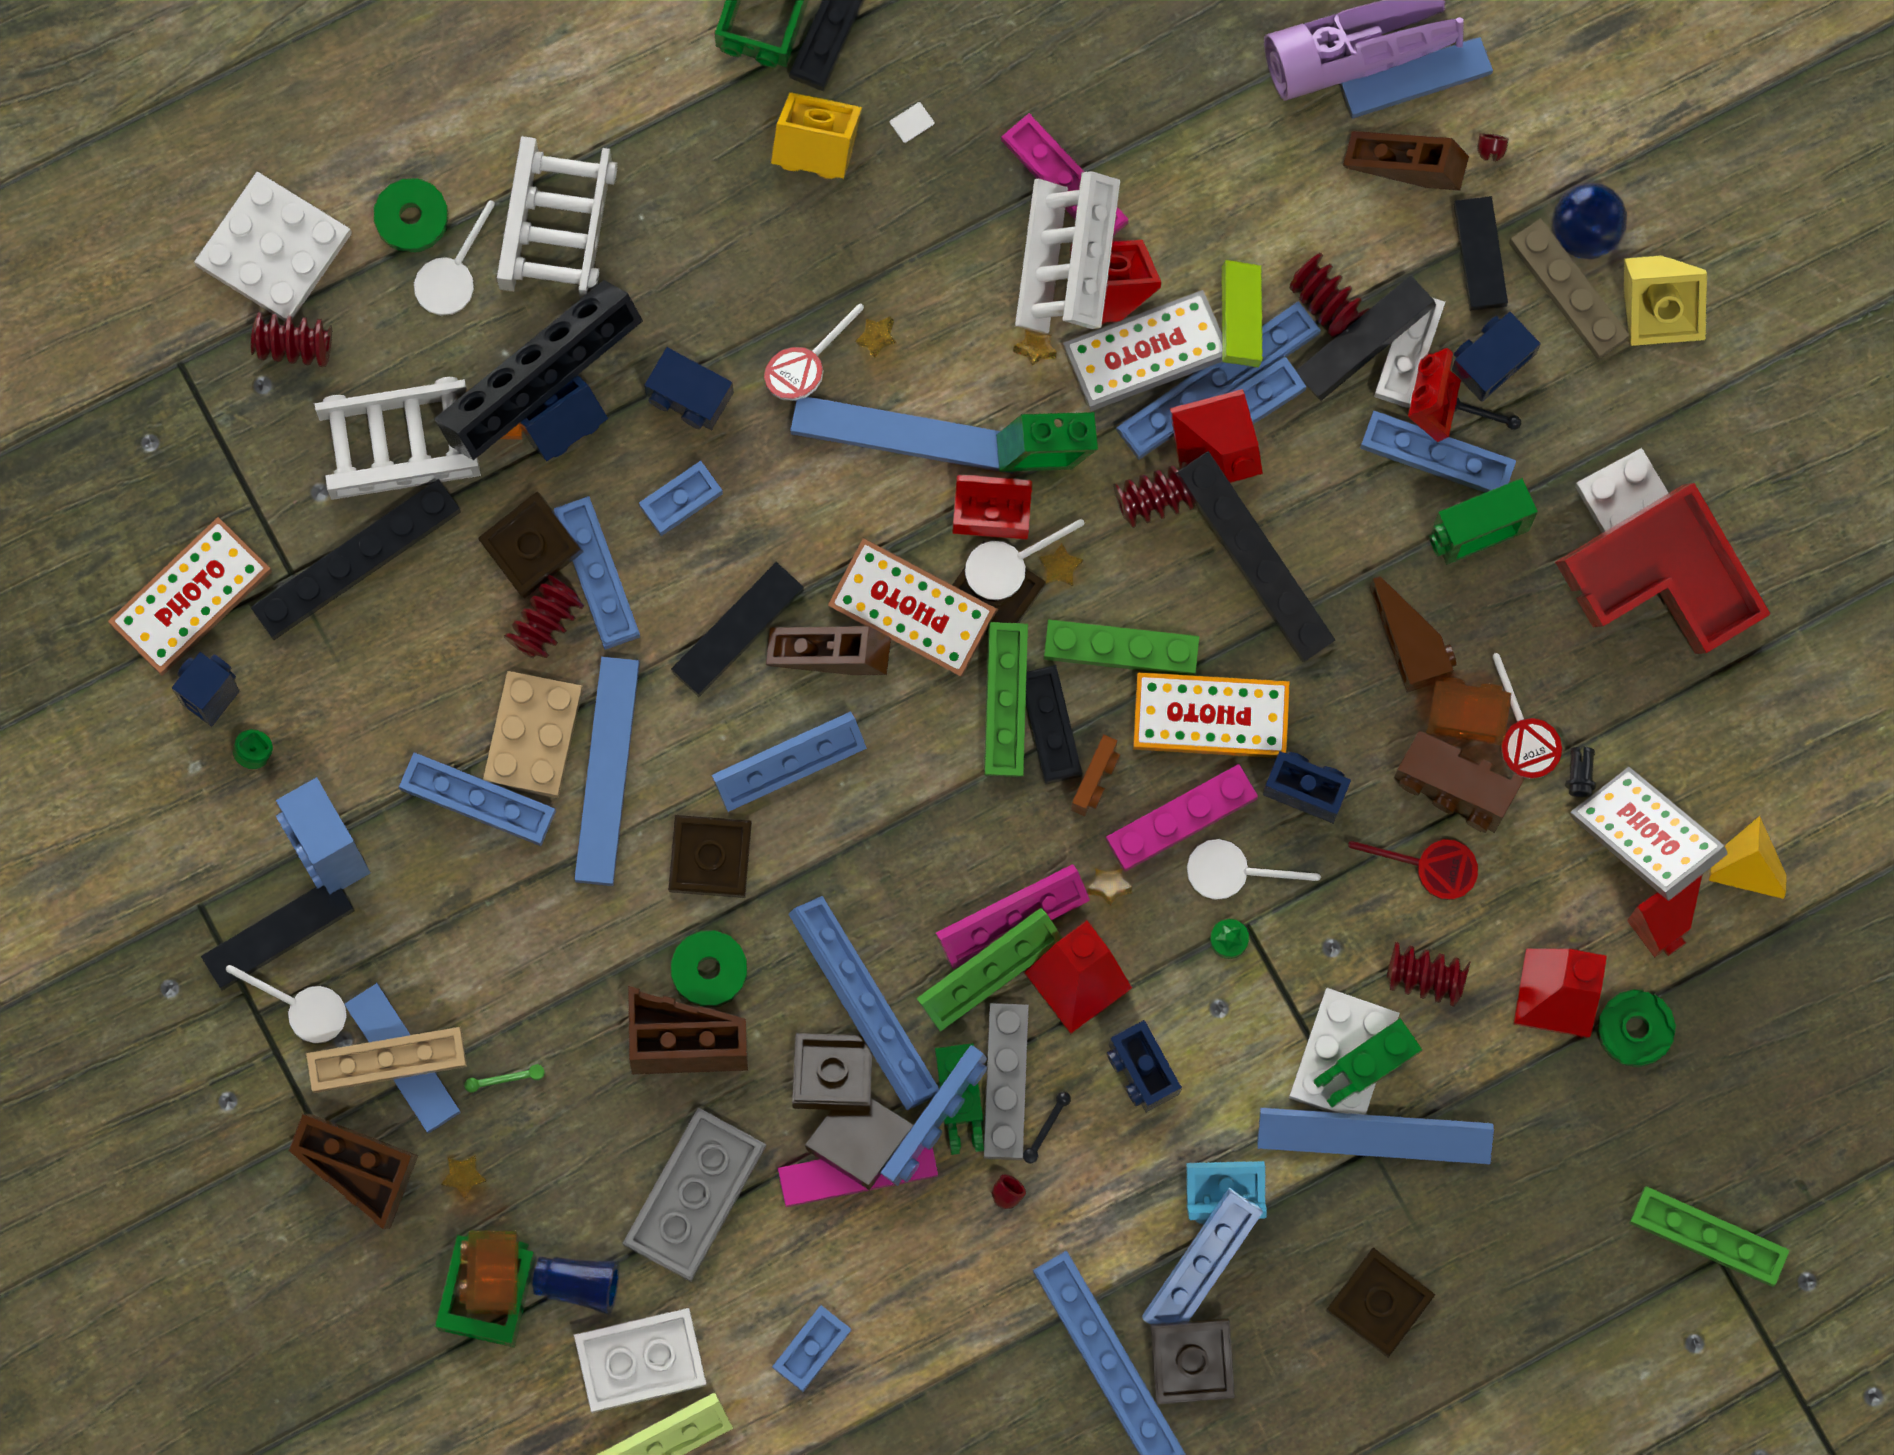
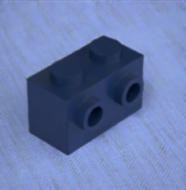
M1511 312L1507 313L1502 319L1498 316L1493 317L1481 329L1483 335L1474 343L1470 339L1467 340L1453 354L1456 359L1451 369L1452 372L1461 379L1481 402L1536 356L1541 345Z
M666 347L644 385L646 396L649 397L648 401L653 406L665 412L670 408L681 414V419L688 425L696 429H701L704 426L711 431L734 393L733 382Z
M577 375L522 420L519 426L532 447L548 461L565 453L571 444L583 436L594 433L599 428V425L605 422L608 417L589 385Z
M199 652L195 659L190 657L183 663L177 674L180 678L172 686V690L181 705L211 727L240 692L234 681L236 676L230 671L232 668L217 655L213 654L209 659L201 652Z
M1279 751L1265 785L1263 795L1334 824L1351 779L1344 777L1345 774L1337 769L1328 766L1321 768L1311 764L1306 757L1300 754Z
M1145 1020L1110 1038L1109 1047L1111 1050L1106 1052L1107 1057L1116 1073L1123 1071L1130 1083L1125 1086V1089L1135 1107L1142 1105L1146 1113L1180 1095L1182 1087Z

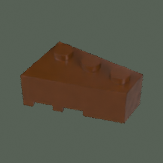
M1419 731L1394 776L1395 779L1400 781L1399 786L1413 795L1418 796L1421 792L1433 799L1432 804L1445 813L1453 814L1454 811L1467 818L1466 823L1480 832L1486 833L1489 830L1495 833L1525 778L1514 774L1511 780L1494 773L1492 771L1494 767L1492 763L1482 759L1481 763L1478 764L1462 755L1461 749Z
M628 986L629 1061L632 1075L748 1071L745 1018L698 1006V1008L676 1002L675 999L670 997H657L640 992L638 988Z
M302 1114L289 1148L290 1153L325 1182L332 1185L349 1202L374 1220L383 1230L390 1229L419 1156L313 1114Z

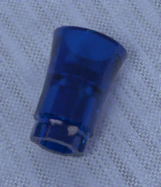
M539 1257L533 1276V1294L547 1296L549 1300L567 1302L610 1315L618 1289L619 1261H588L554 1257V1259Z

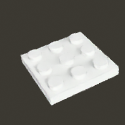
M256 172L194 263L201 270L272 314H277V317L285 321L288 315L292 316V319L294 318L352 232L347 226L261 173Z

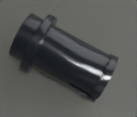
M1573 747L1570 749V780L1566 781L1565 786L1569 789V795L1590 797L1592 790L1596 789V783L1593 781L1595 750L1584 747L1583 762H1581L1582 753L1580 752V747Z

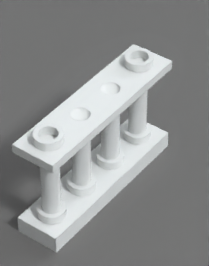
M521 136L497 274L499 289L515 291L516 280H523V277L578 284L581 299L598 285L599 268H594L604 205L608 184H615L617 174V162H612L610 149L602 148L600 164L548 157L538 150L536 138ZM541 171L597 178L594 199L538 191L537 187H532L534 174H541ZM535 206L589 213L591 214L588 234L532 227L531 222H526L528 209H535ZM529 241L585 249L582 270L525 262V258L520 257L522 244L528 245Z
M1092 171L1082 172L1080 190L1067 191L1068 187L1042 179H1034L1015 326L1042 334H1049L1051 317L1063 316V321L1090 329L1101 328L1120 186L1119 179ZM1078 205L1075 227L1063 228L1065 207ZM1073 242L1070 263L1058 265L1060 244ZM1068 279L1065 300L1053 302L1056 280Z
M444 377L436 380L435 384L351 398H346L344 395H332L325 397L323 402L315 403V410L319 420L330 419L337 465L334 474L325 475L327 490L331 500L427 485L437 479L440 482L481 476L478 458L473 461L450 447V445L446 456L431 458L430 455H427L420 405L442 401L444 411L468 391L465 379L458 380L456 377ZM405 408L412 457L409 458V462L394 464L393 461L389 460L382 411ZM367 413L374 463L369 469L356 470L355 467H352L345 417Z

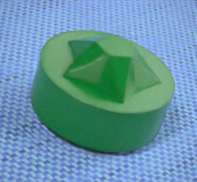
M249 729L237 736L232 753L236 762L247 769H259L269 761L273 745L265 733Z
M1224 919L1218 922L1210 935V944L1213 951L1225 959H1234L1241 956L1249 943L1247 928L1235 919Z

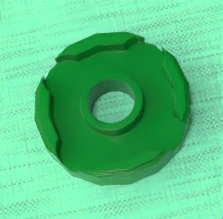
M418 178L401 179L389 184L379 194L374 206V223L380 238L391 248L409 251V253L421 252L433 247L443 237L448 223V207L442 193L431 183ZM413 207L421 211L420 220L414 224H407L401 220V214L407 208Z
M716 930L699 931L686 937L676 948L671 960V977L678 993L687 1001L705 1008L720 1007L731 1002L742 990L747 979V959L741 946L731 936ZM712 959L719 963L720 972L715 978L705 979L699 975L698 967L704 960Z
M1633 989L1621 992L1607 1002L1599 1016L1597 1032L1601 1046L1610 1058L1624 1066L1639 1068L1654 1064L1666 1055L1674 1040L1676 1024L1672 1010L1662 998L1643 990ZM1633 1018L1641 1019L1647 1026V1034L1643 1038L1630 1036L1626 1029L1627 1021Z

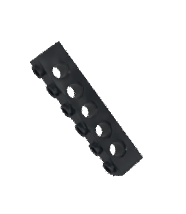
M603 280L434 418L450 447L474 461L642 323L643 320L629 294Z

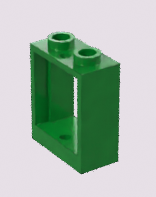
M726 0L715 31L716 47H719L723 53L733 57H741L743 54L756 58L755 60L758 63L767 67L774 68L777 65L787 67L809 0H796L781 47L730 33L741 0Z
M1095 412L1021 414L996 435L1000 472L1072 470L1098 450ZM1055 419H1059L1061 421V427H1057L1055 425Z
M1523 478L1439 511L1431 531L1433 535L1429 536L1430 544L1436 556L1442 555L1446 565L1529 532L1538 511Z
M468 1231L467 1237L457 1235L436 1320V1329L441 1332L515 1348L536 1259L535 1253L528 1250L529 1244L516 1240L506 1239L505 1245L490 1242L491 1236L480 1232ZM466 1249L521 1261L506 1326L451 1314Z

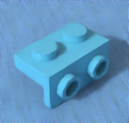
M1264 1161L1186 1163V1195L1189 1220H1196L1199 1224H1205L1229 1188L1262 1209L1263 1213L1259 1219L1267 1218Z

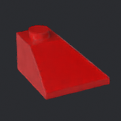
M1143 240L1112 242L1102 324L1122 321L1161 288L1160 277ZM1072 244L1070 246V255L1072 252Z
M1243 389L1170 408L1180 469L1183 462L1186 461L1189 464L1209 451L1230 483L1263 474L1259 444Z
M1702 875L1669 901L1659 892L1655 893L1638 905L1628 918V923L1654 958L1663 951L1667 956H1670L1686 944L1683 937L1691 929Z
M1087 920L1055 943L1024 972L1025 976L1070 1035L1132 990V986L1112 952Z
M1526 948L1513 1025L1590 1038L1601 996L1607 956L1574 949Z

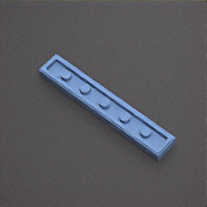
M1298 301L1262 326V363L1259 368L1221 362L1199 370L1119 425L1116 431L1137 459L1140 460L1174 436L1170 408L1231 392L1283 357H1288L1318 336L1321 330Z
M812 397L796 400L791 426L792 435L999 471L996 435L1000 431ZM1008 471L1004 473L1013 474V471Z
M601 657L575 871L576 883L614 886L640 666L639 660Z
M823 896L794 908L788 915L906 1110L908 1111L934 1098L939 1087Z
M1260 1108L1257 1148L1490 1164L1494 1126L1493 1123Z
M1065 1251L1033 1270L1034 1275L1138 1454L1186 1455L1068 1252Z

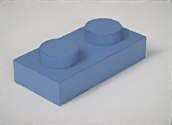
M1285 356L1231 392L1243 389L1252 422L1255 424L1306 391L1307 386Z
M699 461L639 502V507L659 535L663 536L723 495V491L702 461Z
M820 1305L772 1368L804 1392L852 1329Z

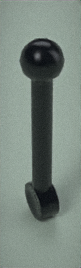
M1457 397L1455 411L1462 410L1507 424L1511 430H1516L1521 426V419L1516 415L1510 417L1461 403Z
M1061 1091L1057 1094V1103L1031 1148L1026 1149L1023 1153V1159L1026 1163L1033 1164L1037 1161V1151L1062 1108L1071 1102V1096L1068 1092Z

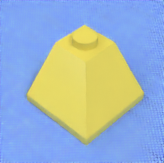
M1664 256L1625 258L1624 298L1630 345L1705 340L1706 270Z

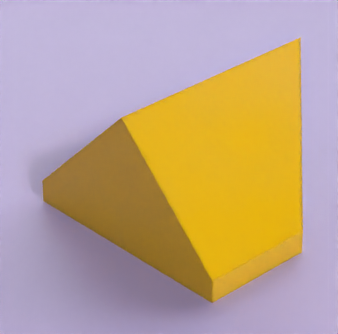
M1758 816L1724 845L1728 855L1709 869V881L1784 899L1786 894V873L1763 821Z

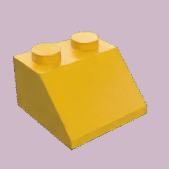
M789 92L777 122L771 164L780 165L783 169L789 171L805 170L814 172L820 177L827 179L837 177L844 179L850 163L862 107Z

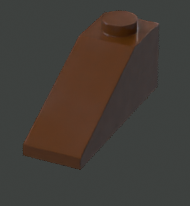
M1352 131L1343 166L1347 169L1424 188L1460 191L1469 156L1453 138Z
M1380 576L1373 578L1370 590L1406 692L1408 693L1449 680L1454 671L1452 667L1457 665L1451 645H1444L1441 635Z
M870 626L770 628L766 665L845 675H887L891 638Z

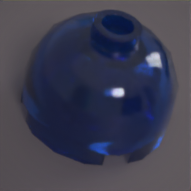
M1586 182L1573 186L1561 196L1553 211L1551 227L1566 252L1577 258L1593 260L1618 247L1626 232L1627 211L1623 200L1615 190L1602 183Z

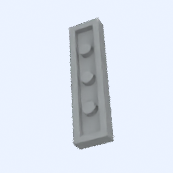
M990 1003L984 1159L1023 1160L1029 1005Z

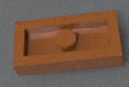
M1103 734L1073 799L1071 811L1085 816L1089 807L1097 808L1105 788L1099 786L1105 773L1112 775L1121 755L1115 752L1118 740Z

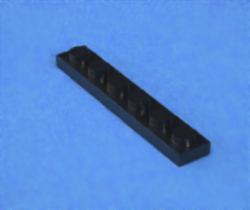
M1209 451L1175 473L1300 660L1305 662L1333 643L1335 638Z
M437 479L254 604L251 609L274 641L461 513V510L440 480Z

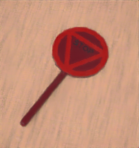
M1443 839L1432 843L1423 851L1420 859L1354 841L1348 843V847L1351 849L1418 866V876L1422 886L1429 894L1439 899L1454 900L1463 897L1474 887L1478 878V863L1475 855L1466 845L1456 840Z

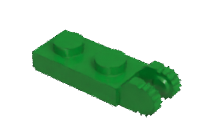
M1399 1018L1337 1060L1336 1065L1316 1077L1313 1082L1317 1088L1324 1087L1341 1073L1344 1074L1350 1085L1336 1091L1327 1100L1330 1107L1333 1108L1353 1094L1357 1093L1359 1095L1418 1055L1423 1049L1402 1019Z
M973 1043L935 1048L940 1088L970 1045L974 1047ZM979 1083L975 1086L969 1084L961 1096L965 1101L960 1110L953 1118L947 1115L944 1120V1126L948 1127L951 1155L960 1154L961 1141L957 1132V1125L968 1123L972 1124L973 1133L971 1137L975 1152L984 1151L981 1128L983 1114Z

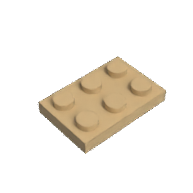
M507 671L483 780L503 788L559 798L583 691L582 685Z

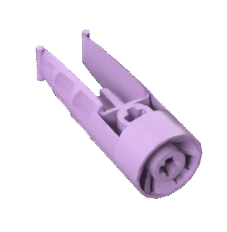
M1381 0L1267 34L1264 38L1265 55L1276 90L1280 97L1286 101L1399 66L1453 43H1456L1457 47H1462L1463 18L1438 21L1382 36L1383 33L1443 12L1445 10V0Z

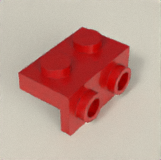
M1449 348L1442 349L1434 354H1428L1420 360L1408 417L1437 442L1449 437L1461 379L1450 370L1453 352Z
M958 475L952 534L1028 539L1032 481L1016 478Z

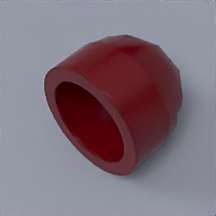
M1479 134L1477 146L1480 157L1484 161H1488L1490 154H1493V162L1499 161L1507 151L1509 139L1495 134Z
M1004 1174L994 1184L991 1193L998 1207L1012 1209L1024 1198L1026 1190L1016 1178Z

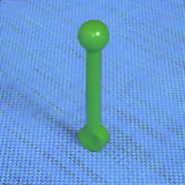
M535 1064L527 1071L480 1080L470 1077L465 1081L464 1087L468 1092L473 1093L479 1087L532 1078L538 1081L544 1077V1068L539 1064Z

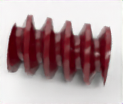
M1320 252L1310 258L1296 271L1289 288L1293 293L1301 292L1299 300L1302 304L1311 303L1309 307L1310 313L1312 315L1321 314L1318 320L1322 326L1330 325L1328 333L1331 337H1337L1370 308L1361 312L1357 311L1362 299L1360 297L1351 301L1347 299L1352 291L1351 286L1341 290L1337 288L1343 277L1338 275L1329 279L1328 275L1333 266L1331 264L1321 268L1318 266L1323 258V254Z
M262 312L257 313L251 334L252 355L256 350L258 358L264 361L271 352L273 360L281 362L286 353L290 364H295L301 355L304 365L308 366L312 364L316 356L319 367H326L331 351L332 325H330L328 330H324L322 319H317L313 329H310L307 317H303L299 326L294 327L293 319L290 315L287 316L283 325H279L277 314H272L269 323L266 324L264 323Z
M1186 461L1182 463L1181 469L1188 465ZM1175 466L1168 467L1167 479L1161 471H1154L1152 483L1146 475H1140L1138 478V488L1131 479L1125 480L1124 492L1114 483L1113 487L1123 518L1128 521L1132 528L1136 527L1137 515H1141L1147 524L1151 523V511L1153 510L1156 511L1161 519H1164L1166 506H1170L1176 515L1179 514L1180 502L1182 501L1190 510L1194 509V501L1175 473L1178 470Z
M549 574L547 577L553 586L541 584L538 589L544 598L533 596L530 599V603L535 610L524 608L521 612L526 623L515 620L512 627L517 635L512 633L504 635V638L512 646L530 658H534L536 655L547 658L549 654L543 647L544 643L554 646L558 643L551 633L556 631L565 634L567 631L560 622L561 619L574 621L575 617L569 608L572 606L583 609L584 607L573 590Z
M1395 942L1386 978H1389L1390 990L1395 991L1398 985L1404 982L1405 994L1410 995L1413 989L1419 986L1420 998L1425 999L1430 990H1434L1435 1002L1440 1003L1445 994H1449L1450 1006L1455 1007L1462 997L1471 961L1461 970L1459 958L1454 957L1451 963L1446 966L1444 954L1439 953L1434 962H1431L1429 950L1424 949L1417 959L1414 946L1409 945L1402 955L1399 942Z

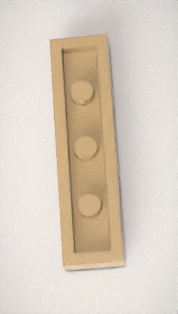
M460 1027L306 1053L313 1093L467 1067Z

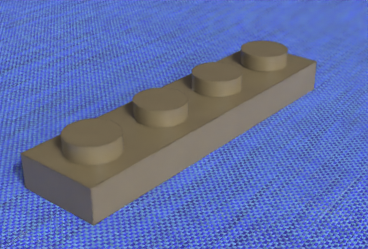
M1541 218L1510 239L1509 244L1597 360L1629 339V333Z

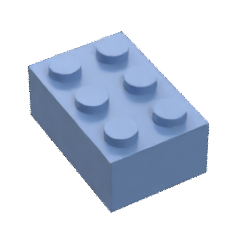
M317 777L276 800L282 812L275 816L317 889L325 886L329 894L340 888L348 887L371 873Z

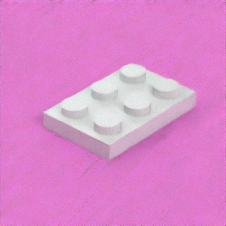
M1642 448L1578 481L1575 485L1576 490L1602 533L1668 494L1667 489Z
M1326 988L1289 1098L1327 1112L1366 1115L1376 1083L1359 1095L1355 1093L1331 1108L1327 1102L1330 1096L1350 1085L1343 1073L1335 1077L1332 1082L1324 1087L1317 1088L1313 1080L1336 1065L1337 1060L1398 1020L1400 1013Z
M689 1308L574 1335L592 1413L707 1386Z

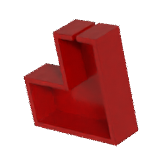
M1695 483L1681 485L1555 562L1571 591H1581L1582 595L1576 599L1593 627H1604L1660 593L1695 654L1710 652L1770 615L1768 608Z

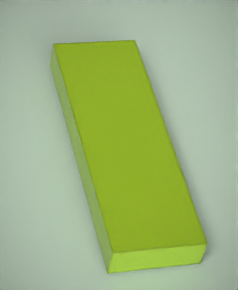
M1225 260L1222 265V362L1258 368L1262 363L1261 265Z

